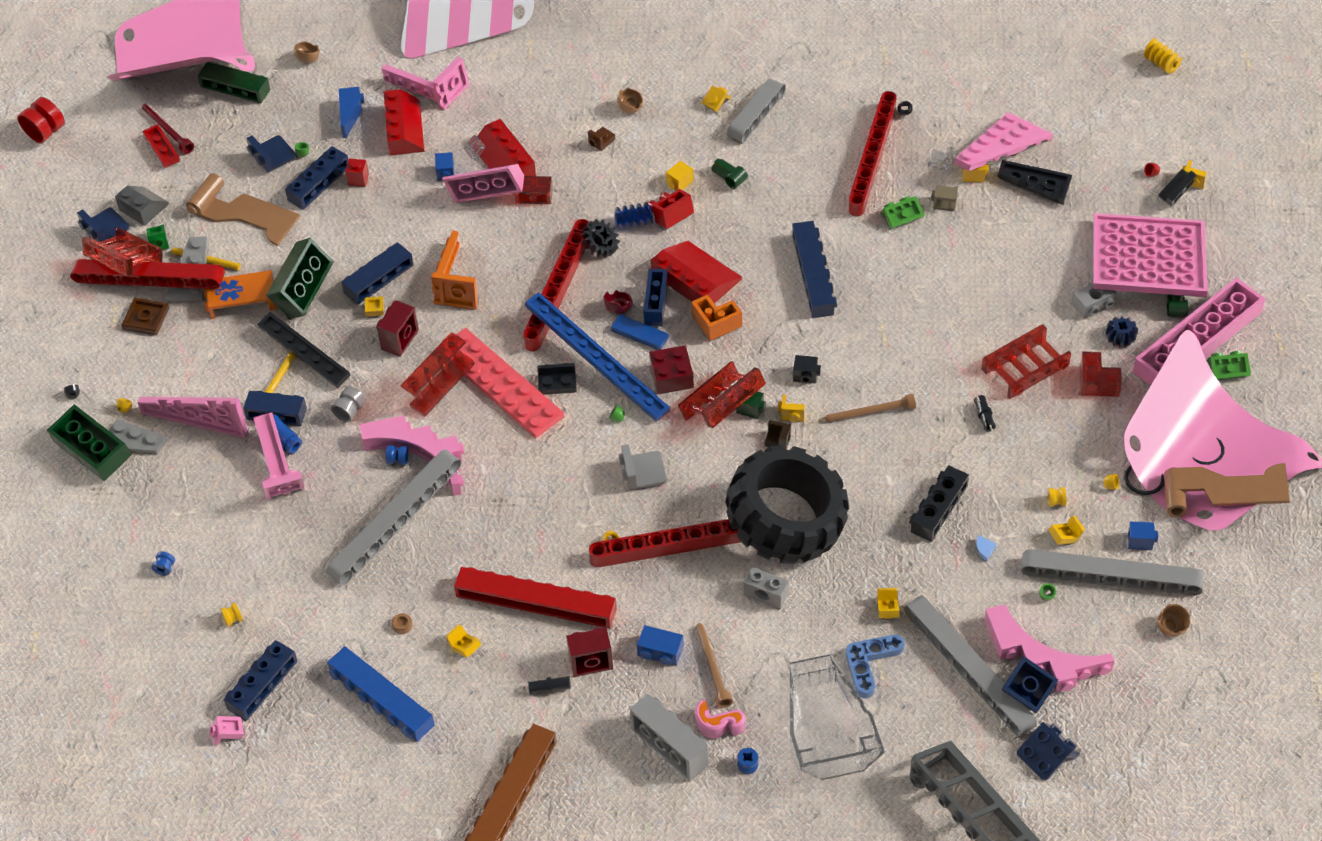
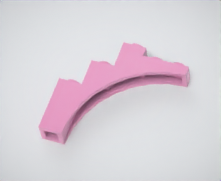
M405 415L359 424L365 451L387 449L388 445H394L396 448L407 446L410 453L430 462L439 452L445 449L462 462L461 454H464L462 442L458 443L457 436L437 440L436 432L432 433L430 425L411 429L410 422L405 420ZM456 472L448 480L454 496L460 495V486H464L462 475H458Z
M1005 604L987 608L985 611L984 620L1000 660H1010L1017 656H1020L1022 659L1025 656L1059 679L1054 686L1056 692L1070 691L1076 688L1077 679L1085 680L1090 676L1105 675L1113 669L1114 658L1112 654L1098 656L1074 655L1052 649L1033 639L1012 618Z

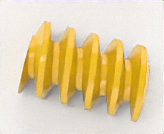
M1153 38L1144 50V57L1162 70H1165L1168 74L1175 72L1182 62V57H1178L1177 52L1173 53L1172 49H1168L1167 45L1163 46V43L1158 42L1157 38Z

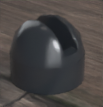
M902 101L897 107L898 112L902 115H909L913 110V106L909 101ZM901 107H908L907 110L901 109Z
M79 385L64 387L65 396L72 399L71 395H74L76 399L80 394Z

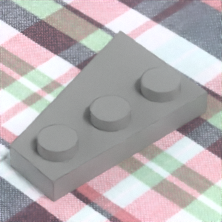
M116 419L109 429L112 434L126 444L129 451H134L135 453L158 454L167 441L164 435L120 419Z

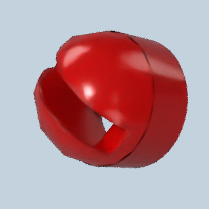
M1147 163L1144 167V173L1147 177H1155L1160 173V167L1156 163Z

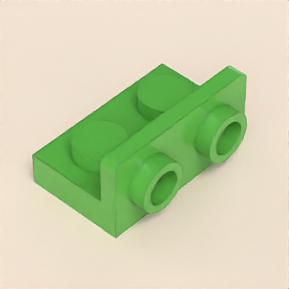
M906 196L896 204L890 202L884 205V209L880 212L881 216L885 215L890 229L925 216L916 196L912 198Z
M1241 351L1230 352V355L1215 353L1211 354V357L1206 360L1217 380L1251 376L1248 353H1241Z

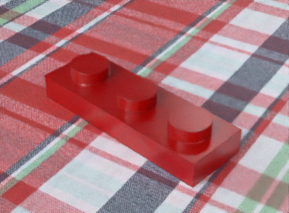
M158 124L142 131L145 139L164 168L180 162L178 154Z

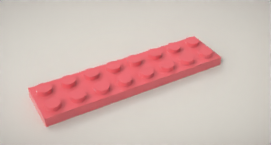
M464 328L437 348L438 353L535 438L564 418V412L467 328Z

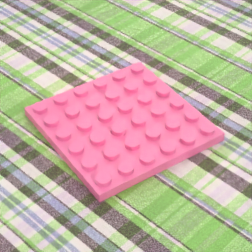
M1094 213L1093 289L1207 297L1204 221Z

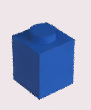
M453 152L435 153L437 181H443V177L455 175Z
M1130 521L1128 549L1153 550L1154 542H1158V531L1155 530L1154 522Z

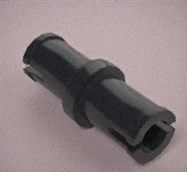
M978 395L980 402L977 397L974 398V403L978 410L977 416L981 419L984 430L990 432L992 431L990 425L993 430L996 428L992 418L993 412L988 407L986 397Z
M570 676L552 679L551 677H546L545 680L529 681L530 695L542 692L550 694L556 690L571 689Z

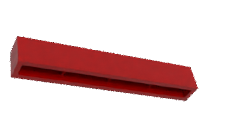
M461 567L454 585L455 594L458 598L609 629L617 609L616 598L610 595H599L590 591H579L570 587L555 586L551 583L520 579L512 575L505 576L492 571L477 570L473 567Z

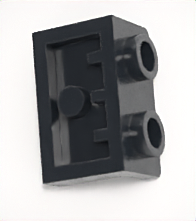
M1181 169L1159 193V197L1172 207L1196 181L1197 174L1192 170L1187 173L1184 169Z
M574 363L537 366L538 390L543 395L577 392Z

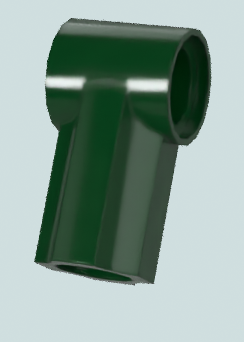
M716 159L711 167L712 172L725 179L726 184L732 189H736L748 179V173L743 167H734L723 159Z
M1167 294L1168 317L1188 316V300H1185L1184 295Z

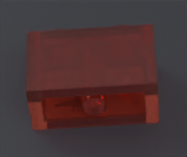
M524 176L522 192L514 193L515 203L551 204L553 192L552 176Z

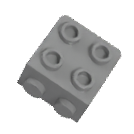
M629 444L621 445L622 453L618 454L620 465H624L622 475L623 480L628 483L629 490L661 485L667 482L662 456L659 451L631 455Z

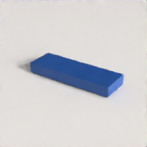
M621 314L611 326V331L657 350H661L669 339L668 333Z

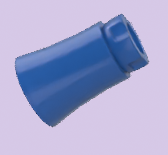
M273 414L283 451L294 454L302 445V440L276 414Z

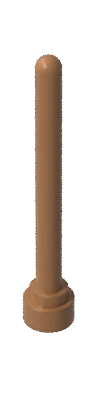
M908 394L902 397V400L828 414L824 419L826 422H832L901 407L908 410L916 409L915 397L913 394Z
M698 623L696 630L717 690L716 704L719 708L729 707L733 703L731 693L724 688L704 625Z

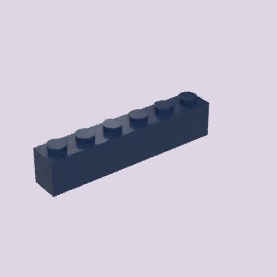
M814 220L792 223V237L812 318L833 316L834 308L837 307L836 297L832 296L834 289L832 282L829 283V268H825L827 261L826 256L822 255L823 244L822 241L818 240L820 238L819 228H815Z

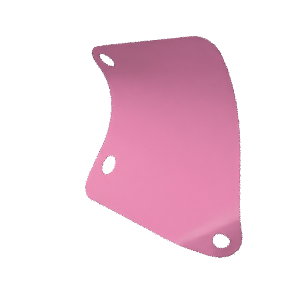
M173 0L124 22L119 27L115 36L117 73L109 75L107 78L112 81H118L215 60L232 63L245 71H253L255 67L254 57L245 50L242 38L240 0ZM126 29L133 30L135 34L134 39L130 42L123 38V32ZM235 59H243L247 62V65H243Z
M1190 330L1184 331L1179 337L1130 420L1124 435L1127 458L1146 491L1157 488L1161 482V474H1164L1166 470L1172 467H1204L1224 476L1264 475L1265 470L1270 466L1285 463L1287 481L1305 470L1322 468V459L1304 439L1266 425L1249 414L1232 399L1215 378L1204 357L1199 340ZM1132 435L1138 437L1141 448L1138 452L1134 451L1130 446L1129 440ZM1216 438L1222 441L1225 447V453L1222 459L1219 460L1217 463L1203 465L1193 460V458H1195L1203 462L1214 461L1221 454V447ZM1307 453H1314L1319 461L1311 459ZM1164 483L1160 491L1150 495L1167 510ZM1204 491L1186 492L1187 513L1178 518L1204 529L1221 530L1257 504L1212 506ZM1208 510L1212 512L1213 516L1209 519H1200L1197 517V513Z

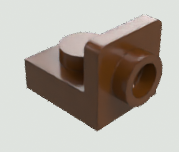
M603 126L596 132L588 131L589 144L600 151L616 139L615 134Z

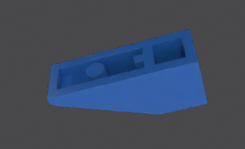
M359 86L338 89L343 138H347L362 112V104L365 103L364 93H360Z

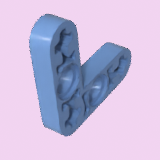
M889 635L853 642L847 646L846 659L856 692L860 697L869 698L875 692V682L868 661L900 655L904 650V639L901 636ZM892 643H896L898 647L895 648L894 645H892ZM873 645L879 646L881 650L877 653H874L870 651L869 648ZM853 650H856L858 653V660L856 661L855 654L852 653ZM864 667L866 672L858 674L855 672V668ZM863 680H865L866 687L869 690L862 688Z

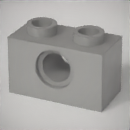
M1092 283L1073 292L1071 304L1083 318L1096 315L1103 309L1111 308L1115 304L1117 292L1115 290L1093 289Z
M754 567L750 569L744 581V596L778 609L782 608L789 594L788 580Z

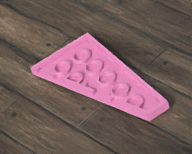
M1006 113L955 158L954 164L971 171L986 165V162L990 160L995 162L1001 156L1005 155L1008 157L1024 151L1032 144L1037 146L1043 140L1050 141L1052 140L1053 133L1033 125L1031 122L1025 121L1014 114Z
M140 397L137 402L141 414L242 438H246L248 434L239 398Z

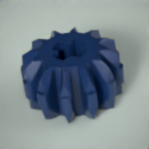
M1114 316L1107 323L1105 334L1108 342H1113L1114 346L1119 344L1122 348L1124 344L1130 346L1131 343L1135 342L1138 335V327H1136V321H1131L1130 317L1124 319L1121 316L1118 319Z

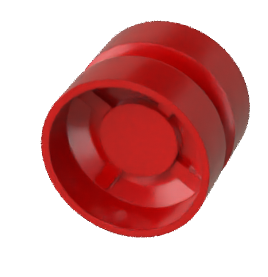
M39 97L30 105V108H26L17 116L22 130L33 141L40 144L52 136V132H57L65 125V119L61 111L53 102L45 97Z

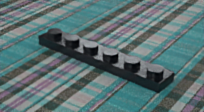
M269 312L257 324L262 331L335 387L339 388L351 376L348 370L273 313Z

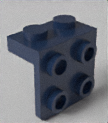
M253 135L246 138L248 146H246L247 151L267 173L296 158L294 150L280 135L261 144Z
M111 207L92 218L83 209L77 212L79 218L77 222L81 229L85 230L90 238L95 240L101 247L130 228L129 224Z
M1042 722L1017 750V755L1042 780H1048L1068 757L1075 760L1080 754L1075 749L1077 745L1070 738L1065 739L1061 735L1063 731L1054 723L1050 725Z

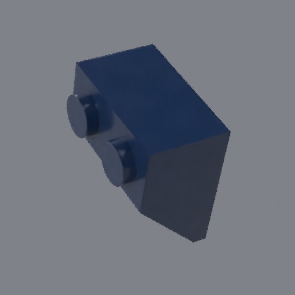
M1023 656L1001 690L1037 714L1059 679Z

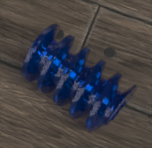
M647 201L643 203V207L640 203H637L636 209L633 204H630L629 210L626 205L622 207V211L619 207L615 208L614 219L617 230L619 229V224L626 228V223H629L630 227H633V222L640 226V220L645 225H647V219H650L651 223H653L651 208Z

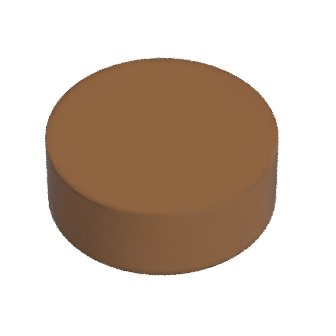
M400 613L393 617L392 627L396 633L406 634L412 629V619L409 615Z

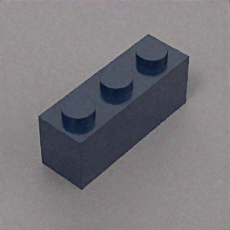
M649 269L643 311L644 324L648 326L663 327L668 287L667 269Z
M249 390L243 410L246 420L254 421L253 417L272 412L285 425L301 426L307 406L305 398L298 395L292 396Z

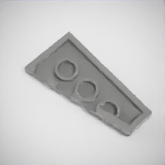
M207 236L189 237L179 263L207 264ZM170 287L166 301L167 303L204 302V289Z

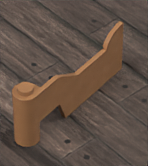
M214 173L209 174L186 203L187 210L192 215H198L213 222L242 221L266 230L268 240L276 246L281 243L300 218L298 213L245 193L230 203L215 198L216 194L224 186V181Z
M1285 463L1270 466L1265 470L1264 475L1224 476L1204 467H1172L1164 472L1167 514L1171 517H1182L1187 513L1186 492L1204 491L1212 506L1290 503Z

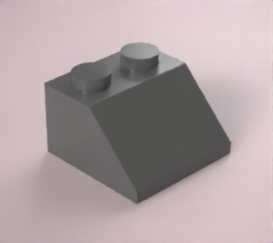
M127 185L115 196L119 211L144 226L169 205L168 201L143 186Z

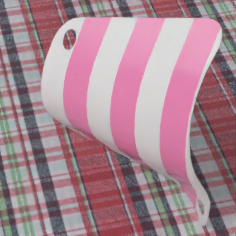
M407 0L401 51L408 58H417L518 29L524 26L532 16L535 0ZM517 5H522L525 9V15L522 19H516L513 11Z

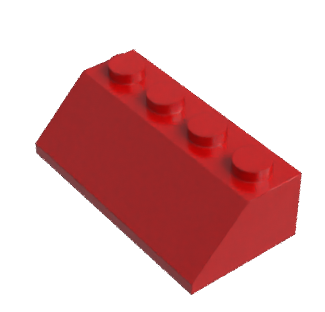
M401 89L383 91L387 143L390 156L425 152L420 99Z
M501 118L485 125L471 144L472 148L489 169L518 164L524 174V182L536 176L534 160Z

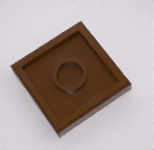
M134 298L121 325L122 330L157 336L170 308L169 304Z

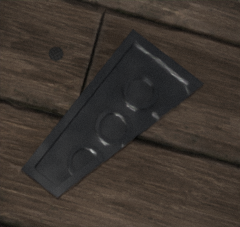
M1002 160L997 176L1061 205H1064L1072 180L1071 174Z

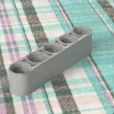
M768 78L729 125L727 136L744 143L782 98L786 85Z

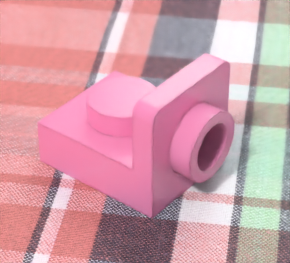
M216 717L209 731L210 737H213L214 745H218L221 739H242L244 731L241 717Z

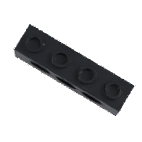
M950 465L947 466L945 471L939 473L937 483L931 485L928 491V497L922 499L918 512L913 513L910 518L911 533L930 542L933 541L968 487L969 474Z

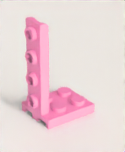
M459 57L450 63L433 82L390 65H384L381 68L386 82L425 96L428 99H433L438 102L439 108L444 110L469 86L463 59Z
M272 412L253 417L270 477L262 481L266 499L270 500V497L280 494L284 496L298 489L305 490L301 472H296V470L289 471Z

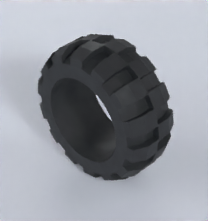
M783 445L770 446L764 452L759 450L747 457L743 464L738 466L728 487L725 500L727 516L732 529H738V539L747 548L751 545L757 549V555L767 560L775 557L780 559V563L794 564L798 559H801L804 563L820 557L822 553L829 551L837 542L846 524L849 501L847 490L842 489L844 486L843 480L836 470L831 471L828 468L826 460L819 455L813 457L806 454V449L793 446L788 450L784 449ZM765 488L790 490L808 502L815 513L816 519L799 522L782 518L764 504L758 491Z

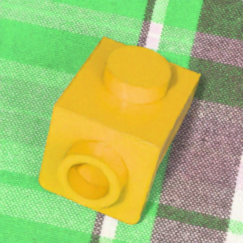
M712 85L701 103L718 112L725 99L730 100L731 97L727 94L728 90L721 86L717 88Z
M1189 160L1187 166L1183 165L1182 169L1187 173L1192 170L1197 174L1196 181L1191 186L1203 189L1207 172L1191 168L1192 160Z
M782 395V401H778V413H781V420L804 422L805 404L786 403V395Z
M1071 516L1067 523L1051 525L1048 531L1057 544L1062 545L1076 543L1085 531V528L1076 516Z
M897 588L877 589L879 618H899Z
M460 624L445 636L452 650L466 658L481 646L479 639L467 634Z

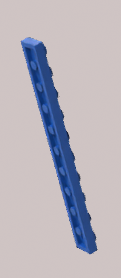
M538 292L525 302V307L655 422L670 411V407L542 294Z

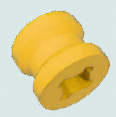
M1060 487L1059 489L1048 488L1049 507H1054L1055 505L1066 506L1065 487Z
M235 602L228 608H220L227 627L232 626L236 621H243Z

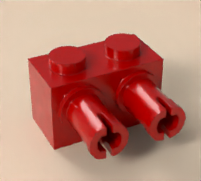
M681 189L672 194L664 192L659 197L660 201L650 200L645 205L646 210L654 213L655 222L665 229L672 227L694 213L691 195Z

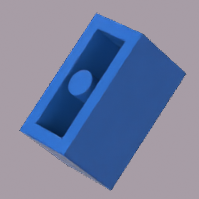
M644 625L637 643V655L646 660L652 659L660 661L665 665L677 666L684 647L683 635Z

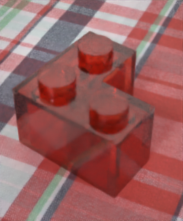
M1082 351L1080 360L1081 396L1119 397L1122 385L1121 368L1102 367L1101 352Z

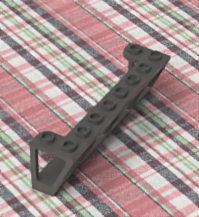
M951 740L912 756L910 781L912 784L921 789L926 787L929 792H933L937 796L940 805L951 812L953 820L964 827L967 836L971 840L991 841L973 820L994 812L1016 837L1010 841H1040ZM942 751L939 756L925 765L920 760ZM946 758L960 776L941 783L928 768ZM966 781L988 807L967 814L946 788Z

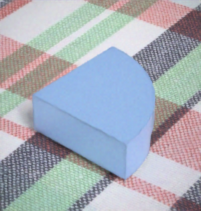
M978 535L976 548L980 554L979 556L986 562L995 550L996 543Z

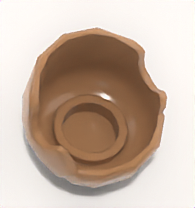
M304 41L294 46V55L302 63H313L319 57L320 49L318 45L314 46L312 43Z
M627 87L625 90L619 91L617 98L618 107L625 113H635L642 108L643 97L637 90Z
M1179 604L1167 605L1157 617L1158 628L1169 637L1182 635L1191 623L1189 612Z

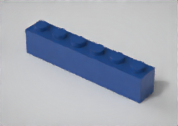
M346 646L327 662L330 670L329 674L333 679H339L343 682L348 691H354L363 703L368 702L377 714H383L388 722L394 727L398 726L407 738H413L418 742L435 726L431 713Z

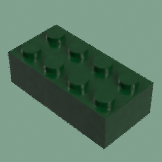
M312 238L297 241L266 296L289 319L304 316L334 261Z
M75 404L47 429L54 443L103 481L112 475L131 456L129 449L123 441Z

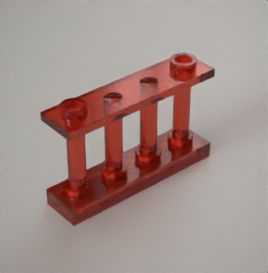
M119 227L115 228V237L100 242L89 236L82 238L83 255L126 277L133 275L132 268L134 265L147 261L163 262L161 248Z
M1043 324L982 359L981 370L985 374L996 371L1009 385L1007 394L1009 399L1021 395L1026 389L1059 370L1066 369L1070 364L1071 352L1067 351L1060 355L1046 341L1047 328ZM1040 345L1053 360L1045 364L1031 348ZM1026 354L1039 368L1030 372L1016 357ZM1010 362L1024 377L1015 381L1004 370L1002 365Z
M453 332L400 385L414 397L416 396L410 403V407L423 417H426L475 365L474 360L459 351L466 344V341Z
M730 361L680 402L678 407L686 421L697 413L703 415L708 427L714 428L761 389L766 382L759 368L754 367L744 375L738 373L734 362Z

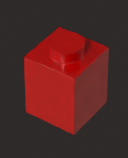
M349 158L345 170L348 186L366 187L369 176L367 161Z

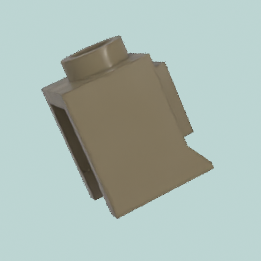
M936 185V190H932L931 201H934L933 209L955 211L958 186Z

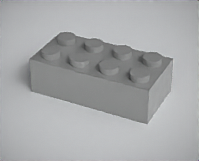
M647 693L630 708L631 730L690 782L708 766L707 742L701 736L697 737L689 725L681 723L673 711L665 709L658 698H653Z

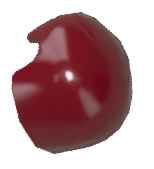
M615 290L613 294L606 292L603 296L605 307L612 314H623L629 311L633 304L631 295L626 292Z

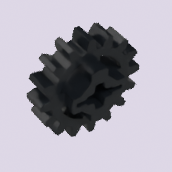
M595 219L593 222L590 221L583 228L584 233L581 234L585 238L582 242L588 245L586 249H591L592 255L597 253L598 258L602 255L604 258L608 255L611 256L619 248L617 244L620 243V240L616 239L619 234L614 233L615 227L610 228V223L605 224L603 219L600 222L598 219Z

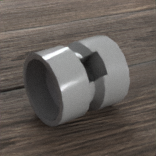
M347 386L339 396L340 398H337L332 404L331 411L341 421L351 422L357 414V410L361 409L366 402V399L359 390Z

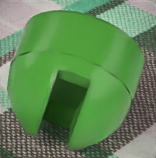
M305 142L297 143L295 145L296 154L299 157H305L309 153V145Z
M616 405L610 413L609 419L621 422L625 417V411Z
M1045 583L1041 586L1039 595L1042 600L1049 601L1056 595L1054 585ZM1049 590L1051 591L1050 594L1044 595V594L1047 593Z

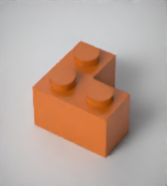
M705 295L691 302L692 317L709 341L742 327V311L734 300L716 307L711 298Z

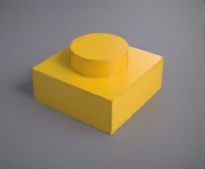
M383 296L365 298L366 317L384 315Z

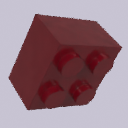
M395 300L387 308L386 314L376 325L381 350L399 357L402 356L419 331L415 307Z
M686 345L649 352V364L657 395L694 388V375Z
M606 627L566 635L573 678L613 670L612 649Z

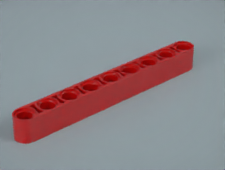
M892 91L882 93L849 196V213L852 216H861L865 212L896 112L897 95Z
M579 219L574 223L542 292V295L558 309L588 246L587 243L582 242L585 238L581 236L584 233L583 228L589 223L586 219ZM533 313L523 336L525 348L528 351L534 352L541 348L549 327Z
M78 259L70 274V278L74 282L83 284L218 289L225 270L223 267L215 264Z
M729 519L595 542L589 547L590 563L594 567H605L741 543L737 536L738 529H732Z

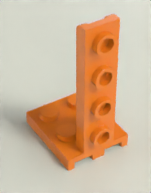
M452 230L450 237H447L446 248L442 250L441 261L437 262L436 272H433L431 275L432 293H434L433 302L438 305L476 310L478 307L476 278L450 274L460 248V243L457 241L459 232Z

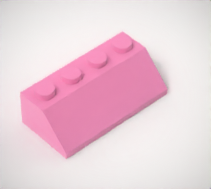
M515 164L446 176L442 180L455 202L459 203L522 192L524 174L519 165Z

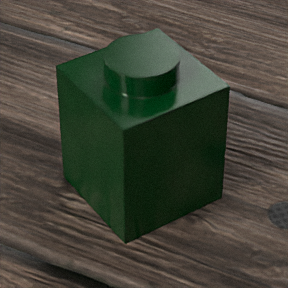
M742 387L736 401V413L758 419L760 413L764 412L766 408L764 393Z

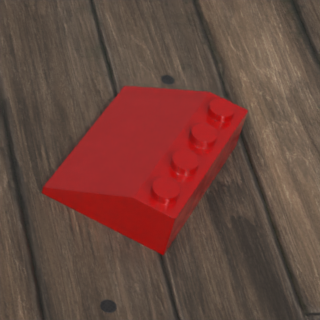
M688 240L663 249L651 259V269H667L668 286L691 302L708 295L715 304L742 280V276Z

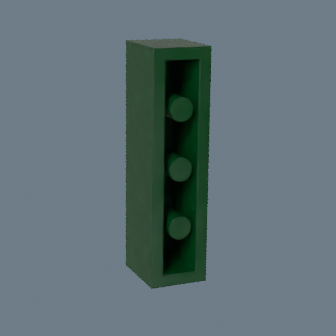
M206 62L198 74L200 87L261 104L271 90L267 77L217 63Z

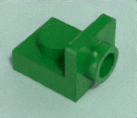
M164 224L146 229L152 252L169 248Z

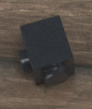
M795 355L793 381L816 383V377L821 374V365H818V357Z

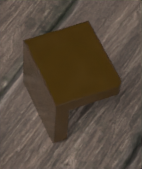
M769 420L764 446L783 445L784 449H787L791 438V424Z

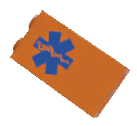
M272 270L223 277L218 289H204V296L208 300L204 302L205 310L210 313L211 319H215L214 309L268 301L270 310H277V306L266 296L274 282Z

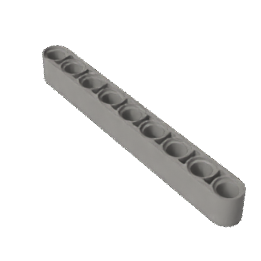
M445 449L439 452L330 562L326 573L341 585L348 583L459 470L461 460Z
M1033 549L1025 550L1022 555L1021 572L1027 576L1185 595H1199L1203 592V572L1195 568Z
M920 595L904 605V611L909 619L1016 736H1022L1037 725L1034 715L1028 708L1001 690L1004 682L924 596Z

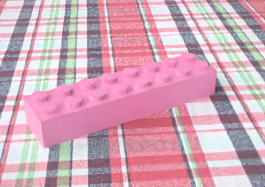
M1235 278L1137 356L1134 362L1133 373L1151 386L1179 337L1186 330H1190L1196 335L1206 359L1262 313L1265 298L1238 278Z

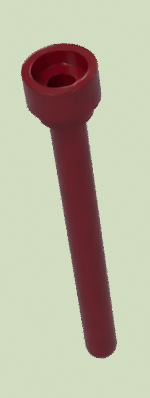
M147 104L142 105V110L178 143L179 149L184 154H189L193 151L194 143L190 139L182 138Z

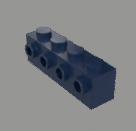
M331 146L285 188L287 201L304 210L345 172L349 160L348 155Z
M398 242L388 247L383 253L374 257L370 262L360 267L341 282L344 294L359 305L365 301V298L372 296L414 266L412 253Z
M277 640L267 646L264 654L253 662L251 669L240 677L238 684L227 692L224 699L227 710L247 721L298 662L295 651Z

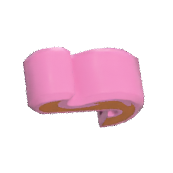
M705 699L699 701L695 707L696 726L700 733L707 738L716 739L722 737L728 730H731V735L736 736L745 730V714L738 709L710 716Z

